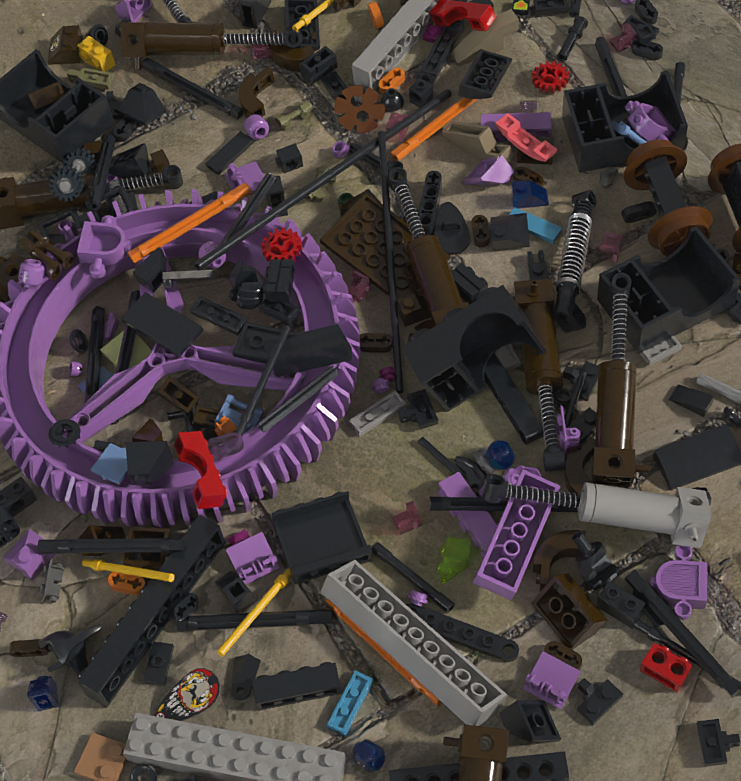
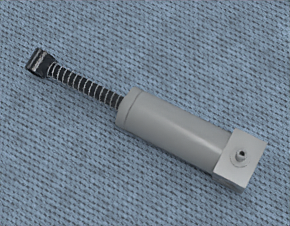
M489 474L486 476L482 491V498L487 502L498 503L502 499H506V497H510V499L514 497L515 499H526V501L534 500L537 503L541 501L542 503L547 502V504H558V506L560 504L568 505L569 507L574 506V508L577 507L579 521L670 534L672 544L701 548L712 516L706 491L677 487L675 496L584 482L580 493L576 495L575 493L570 494V492H559V490L555 492L548 489L542 490L543 488H528L526 485L524 487L522 485L517 486L516 484L511 485L502 476Z

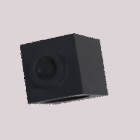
M418 78L409 88L410 103L421 107L434 98L433 85Z
M296 143L276 150L277 158H275L277 167H281L284 173L303 167L302 155Z

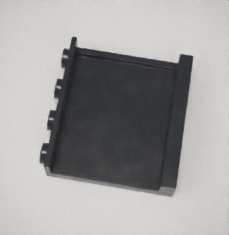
M349 491L337 492L329 497H320L312 502L299 503L294 507L279 509L272 513V523L294 584L328 575L354 560L360 565L372 561V549L365 541L349 501Z

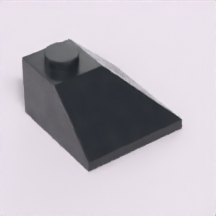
M141 83L128 90L118 110V114L145 126L166 113V109L155 91Z
M143 143L116 154L110 164L109 174L125 180L126 178L131 179V177L133 179L140 176L144 177V175L147 176L150 164L146 144Z
M527 213L491 217V242L494 251L530 247Z
M167 441L126 442L128 476L132 485L144 486L146 484H153L174 466Z
M516 700L499 713L503 726L506 730H509V734L529 742L561 740L544 700Z

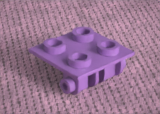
M256 161L239 168L234 164H229L227 173L224 174L232 190L246 182L250 186L252 193H254L264 178Z
M561 406L560 414H557L556 429L560 439L559 447L564 450L566 460V454H569L573 446L579 450L580 431L577 428L565 427L563 406Z
M263 532L226 549L238 576L245 584L280 568L277 558L272 553Z
M543 651L531 674H528L523 689L561 710L581 671Z

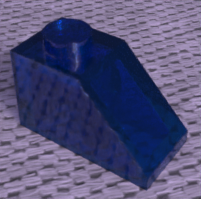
M530 180L511 182L513 208L549 206L547 189Z
M40 676L36 680L30 681L27 696L38 712L59 707L57 686L51 676Z

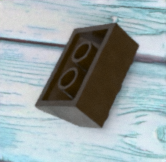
M569 573L555 575L531 602L562 643L572 650L595 635L608 621Z

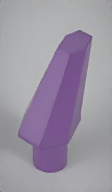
M115 313L108 314V321L105 323L104 332L105 342L111 339L119 323L115 318Z

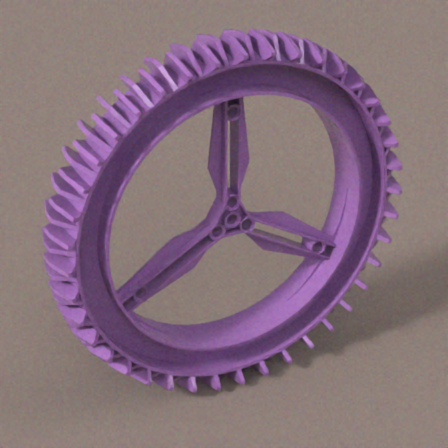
M192 189V204H189L188 199H183L180 204H175L171 191L165 190L167 205H161V201H157L154 207L148 208L144 195L138 194L142 209L134 211L133 207H130L128 213L121 215L117 201L112 202L117 216L114 217L117 226L123 230L126 240L131 241L132 250L215 200H210L203 204L197 189ZM218 191L217 199L223 196L224 193ZM244 197L242 205L229 206L162 246L161 249L166 258L199 257L198 252L203 244L211 241L220 245L249 199ZM267 206L265 212H254L245 227L272 210V208ZM91 211L88 212L89 222H96ZM275 218L225 253V261L236 263L240 260L242 265L243 260L246 262V265L257 269L266 278V267L270 266V261L267 262L262 253L261 243H264L263 238L269 237L268 232L275 233L276 228L278 231H281L282 227L285 228V231L291 228L293 233L297 232L301 238L303 250H300L301 255L295 256L296 261H293L296 271L290 301L300 309L299 316L302 319L305 331L338 324L352 347V360L281 377L277 376L274 369L272 370L264 389L287 391L272 411L329 367L334 366L338 371V376L263 433L258 428V425L243 434L242 438L238 437L230 443L210 451V454L214 457L216 469L220 472L222 484L227 489V496L222 505L228 504L231 512L236 510L233 501L241 499L246 512L251 511L248 494L253 492L259 499L263 498L264 494L261 488L263 486L266 487L272 499L275 498L278 490L275 478L286 483L290 480L289 472L295 482L300 479L302 470L299 461L310 463L313 460L316 462L322 452L321 441L328 442L329 439L333 440L339 427L338 418L345 416L351 402L350 394L354 393V387L358 379L357 368L360 365L361 349L358 318L356 317L352 296L348 294V287L341 273L336 271L334 263L325 251L320 252V247L309 233L302 237L301 231L290 218L285 223H280L279 218ZM65 225L63 228L67 243H57L54 246L62 251L74 254L75 260L73 264L67 269L62 267L59 277L51 281L47 278L46 267L41 262L45 268L42 284L36 285L35 288H27L22 282L18 281L16 283L10 279L8 282V296L11 301L0 302V440L9 457L14 460L18 468H21L23 474L29 480L33 481L37 487L41 486L45 494L58 502L65 500L69 508L81 515L92 511L96 519L108 525L110 521L115 522L121 516L124 525L127 527H137V522L140 526H144L151 516L156 528H166L164 516H167L170 525H175L178 514H182L185 524L189 528L190 523L193 521L192 513L198 512L199 515L206 517L205 510L212 509L197 508L192 492L201 475L195 467L177 459L173 460L174 466L153 484H146L144 486L132 485L128 473L120 484H116L108 479L104 480L103 477L91 472V468L102 455V452L86 446L83 442L142 404L155 383L164 375L191 369L202 373L219 384L256 388L262 375L261 372L200 360V358L262 372L266 364L233 357L232 353L235 348L233 345L208 348L190 345L178 358L155 343L150 356L140 364L114 374L69 418L75 421L81 430L80 439L76 440V444H71L68 448L65 446L59 448L57 445H53L48 433L51 426L57 421L46 406L43 383L47 355L56 333L69 313L90 292L112 277L138 266L148 257L146 256L133 263L127 253L118 263L104 265L106 273L102 278H94L90 273L92 263H81L77 255L82 228L77 230L79 235L75 237L70 227ZM49 252L46 253L49 257L57 261V259L54 256H52ZM167 261L166 272H172ZM173 281L171 289L165 287L163 283L167 305L182 314L184 303L176 282ZM139 283L140 297L145 292L155 297L154 293ZM64 429L62 436L63 438H66L68 433ZM213 508L218 522H224L220 508Z

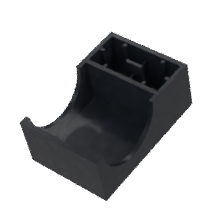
M37 49L0 78V120L63 164H65V158L73 149L80 148L81 150L84 148V143L94 142L114 124L106 95L79 77L75 78L76 86L73 87L66 84L49 68L41 52ZM59 81L65 95L56 102L34 110L28 94Z
M668 71L661 72L658 80L650 88L631 96L611 94L606 88V83L564 91L562 119L579 173L626 164L629 154L639 146L628 138L624 139V136L616 137L611 123L613 120L617 123L620 121L624 122L623 119L631 115L625 109V105L629 101H638L640 104L644 103L657 107L676 130V133L669 141L684 151L688 124Z
M695 226L690 229L684 242L673 253L662 260L646 264L641 262L639 255H636L600 273L597 300L610 318L614 320L612 318L614 315V299L611 292L612 278L618 273L629 275L631 278L629 298H627L628 301L626 302L627 321H625V337L636 352L640 354L734 306L740 278L699 228ZM624 283L616 284L619 288L626 287Z
M504 285L498 288L489 287L483 290L478 295L477 301L464 309L455 308L449 311L444 316L443 322L431 329L425 328L415 332L411 336L410 342L402 346L421 385L447 412L487 388L484 379L485 367L490 357L500 348L509 344L522 343L533 347L540 356L547 352L529 319Z

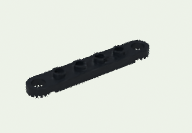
M464 19L458 20L459 24L453 23L448 27L443 26L416 80L418 78L429 80L428 83L434 84L464 27Z
M413 603L406 604L410 609L415 610L417 615L440 636L448 641L505 662L514 661L519 655V646L513 640ZM504 647L514 648V653L512 655H505L502 651Z

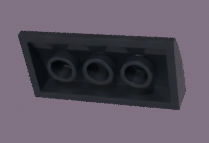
M284 0L285 31H293L292 26L299 21V18L309 14L318 7L317 0ZM317 15L311 20V23L297 30L302 33L303 42L300 46L294 47V49L309 45L312 46L313 51L320 49ZM292 34L290 41L294 44L297 43L298 37Z
M480 49L460 83L458 96L469 99L492 98L509 68L512 58Z
M338 324L288 335L273 369L277 376L280 377L352 360V347ZM278 338L263 342L268 358Z
M726 424L657 449L654 452V460L670 490H674L677 487L685 486L741 465V451L731 429Z

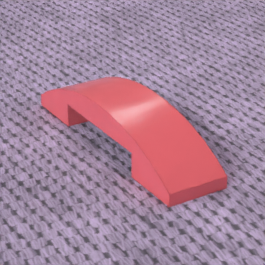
M509 113L495 122L496 127L515 147L536 160L546 162L558 152V149L546 140L541 142L521 128L520 121Z

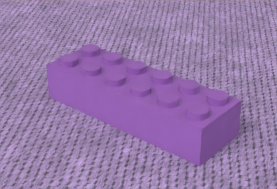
M522 469L515 483L517 486L522 485L524 487L526 485L528 488L532 486L533 488H543L542 490L548 489L549 491L553 489L555 492L560 489L559 485ZM509 497L473 580L474 584L508 600H512L553 503L547 504V502L542 503L541 501L537 503L534 500L526 501V499L521 500L514 497L510 499Z

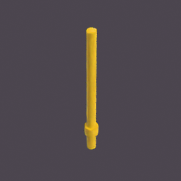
M326 0L309 14L303 15L292 26V29L299 30L301 27L307 26L314 17L333 4V0Z
M84 559L82 561L84 567L92 568L94 571L102 572L106 570L168 582L174 580V574L107 563L102 559Z
M289 568L274 580V585L216 651L219 656L223 657L278 591L284 589L289 583L288 580L291 577Z

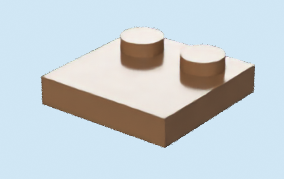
M92 732L74 773L92 781H118L127 762L123 754L126 744Z

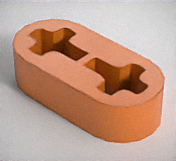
M377 2L368 3V11L375 28H383L384 20Z
M401 68L390 70L378 83L380 93L384 94L390 88L396 90L405 81L404 70Z
M112 572L108 576V584L111 589L125 594L139 596L141 595L142 588L146 585L144 579L140 576ZM120 578L122 582L115 584L114 580ZM137 582H139L141 586H137L136 589H134L133 585H136Z

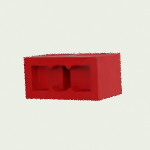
M654 643L643 659L640 671L678 693L690 674L692 664L685 657L671 653L666 646ZM660 658L663 662L655 663L652 659ZM679 669L682 673L677 675L674 674L671 670Z

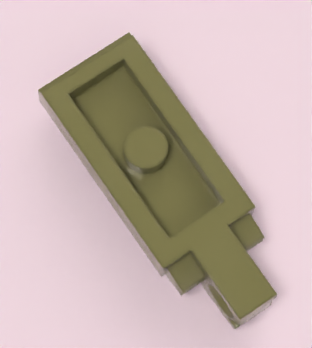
M82 67L80 70L69 69L67 72L69 81L76 83L75 78L79 77L92 87L109 90L114 80L113 73Z

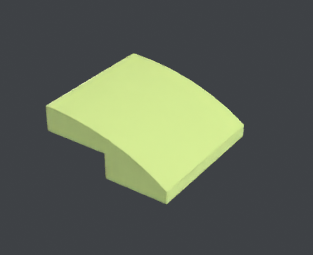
M124 331L100 349L101 353L114 364L115 369L117 368ZM137 334L135 335L129 368L140 364L152 352Z

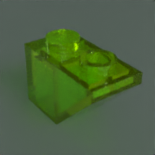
M446 537V542L441 545L440 556H443V562H439L437 574L441 575V583L448 582L468 568L471 540Z

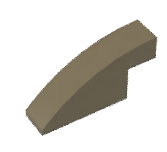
M512 9L497 15V18L486 32L474 30L451 52V56L457 66L474 61L480 49L493 53L504 49V35L519 30V19Z
M452 121L442 131V134L456 146L480 160L503 155L509 163L515 157L510 145L496 142L488 126Z

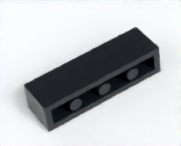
M324 662L316 667L304 666L296 671L290 672L285 670L277 675H260L257 679H252L258 711L342 694L336 662Z

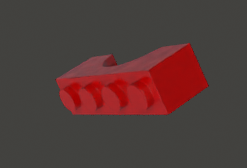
M439 0L429 12L437 26L448 27L458 20L468 19L473 30L485 32L497 18L489 4L453 0Z
M201 431L178 433L174 448L179 461L192 465L201 475L192 492L197 508L221 507L227 496V489L222 484L220 472L216 469L214 457L208 449L207 440L204 439Z

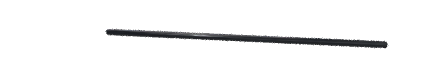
M446 89L385 131V140L388 141L452 96L451 91ZM378 137L194 263L195 269L198 271L202 270L378 148Z

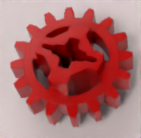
M546 61L545 65L539 63V67L535 66L534 71H532V84H534V88H539V92L545 90L546 94L549 91L555 94V90L561 92V88H566V83H569V71H566V66L561 67V63L556 65L555 61L552 64Z
M282 227L281 231H278L276 228L275 233L268 232L269 237H264V243H261L262 253L267 262L271 259H289L295 262V256H300V250H303L301 238L297 232L293 233L291 228L288 231H285L284 227Z

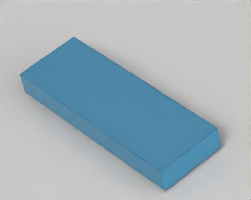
M514 207L509 215L527 212ZM527 213L529 234L554 244L562 232V227Z
M354 670L326 724L327 729L346 737L374 682L373 678Z

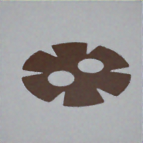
M354 85L344 89L341 93L347 100L337 97L334 107L335 114L345 113L338 118L339 123L352 131L357 123L358 133L369 132L378 127L373 118L380 121L384 118L385 105L375 104L382 97L370 87L367 88L363 95L362 85ZM353 96H360L363 100L362 105L359 107L353 106L351 98ZM358 112H367L369 115L368 120L360 122L357 119Z

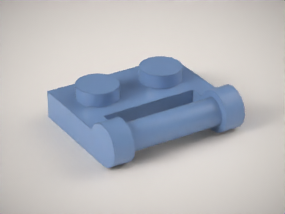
M614 120L611 122L615 131L640 146L649 141L644 139L635 129L633 131L630 130V126L620 121L617 123Z
M229 393L214 424L218 422L220 425L219 420L225 416L230 418L238 427L241 421L239 419L241 413L229 407L233 405L245 411L248 404L234 398V395ZM260 407L258 409L255 408L252 414L254 417L251 423H248L244 434L257 425L264 409Z

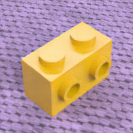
M88 36L77 45L80 58L95 69L107 72L116 65L112 51L92 37Z

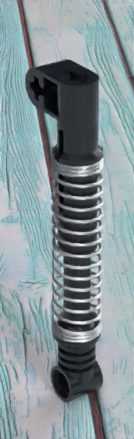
M592 190L572 196L574 209L568 221L556 284L557 299L553 315L554 320L565 333L574 332L586 327L585 315L577 306L575 300L580 292L592 226L591 210L596 206V197Z

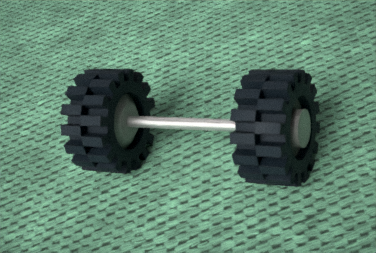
M80 148L73 149L65 158L63 167L57 169L50 178L49 187H52L50 191L51 193L55 192V197L60 196L59 200L62 201L65 198V201H69V199L72 201L77 198L84 187V178H80L81 175L96 171L97 159H93L95 157L94 154H89L90 150L85 152V148L81 150Z

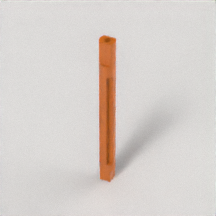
M461 98L423 129L390 153L392 159L395 161L403 159L422 142L479 99Z
M246 182L127 252L133 263H136L154 252L158 247L161 248L252 193L250 186Z
M329 599L326 600L327 605L338 617L419 692L421 691L437 707L442 704L433 693Z

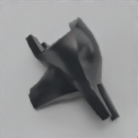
M94 625L79 633L66 630L57 631L38 641L40 648L49 644L59 661L47 668L48 672L55 671L67 663L79 676L81 671L88 667L84 640L101 629V625Z

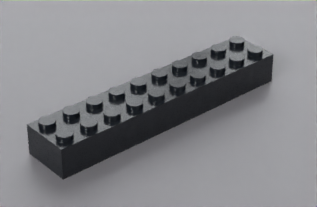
M199 515L196 520L194 519L190 523L188 531L179 538V540L185 541L184 551L168 553L163 565L156 569V571L174 574V580L168 582L152 579L149 584H146L142 588L138 599L131 603L127 614L120 618L113 633L106 637L102 648L93 655L91 663L79 674L77 682L87 697L105 708L109 706L150 649L153 641L155 642L170 621L167 617L169 604L182 593L191 592L226 543L220 525L202 515Z

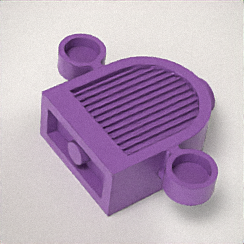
M629 101L625 105V109L631 114L628 117L631 126L649 141L658 139L669 141L676 133V130L657 107L644 103L640 104L638 101Z
M111 215L103 217L101 223L84 221L77 249V255L81 263H92L90 266L92 277L102 278L106 273L104 265L118 263L126 256L127 251L131 250V241L126 240L123 230L117 226L116 219Z
M682 545L676 547L675 557L677 560L664 563L658 569L656 576H651L650 587L654 588L657 595L669 606L675 607L674 614L680 620H686L691 616L692 608L705 609L707 562L689 561L692 556V548Z

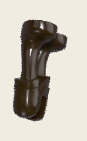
M32 229L28 232V236L35 244L25 237L19 240L21 248L27 254L37 258L45 265L46 276L51 281L59 277L62 267L64 269L69 268L75 260L74 254L62 251L54 246L53 241ZM49 252L52 256H54L57 259V261L49 257L46 253Z

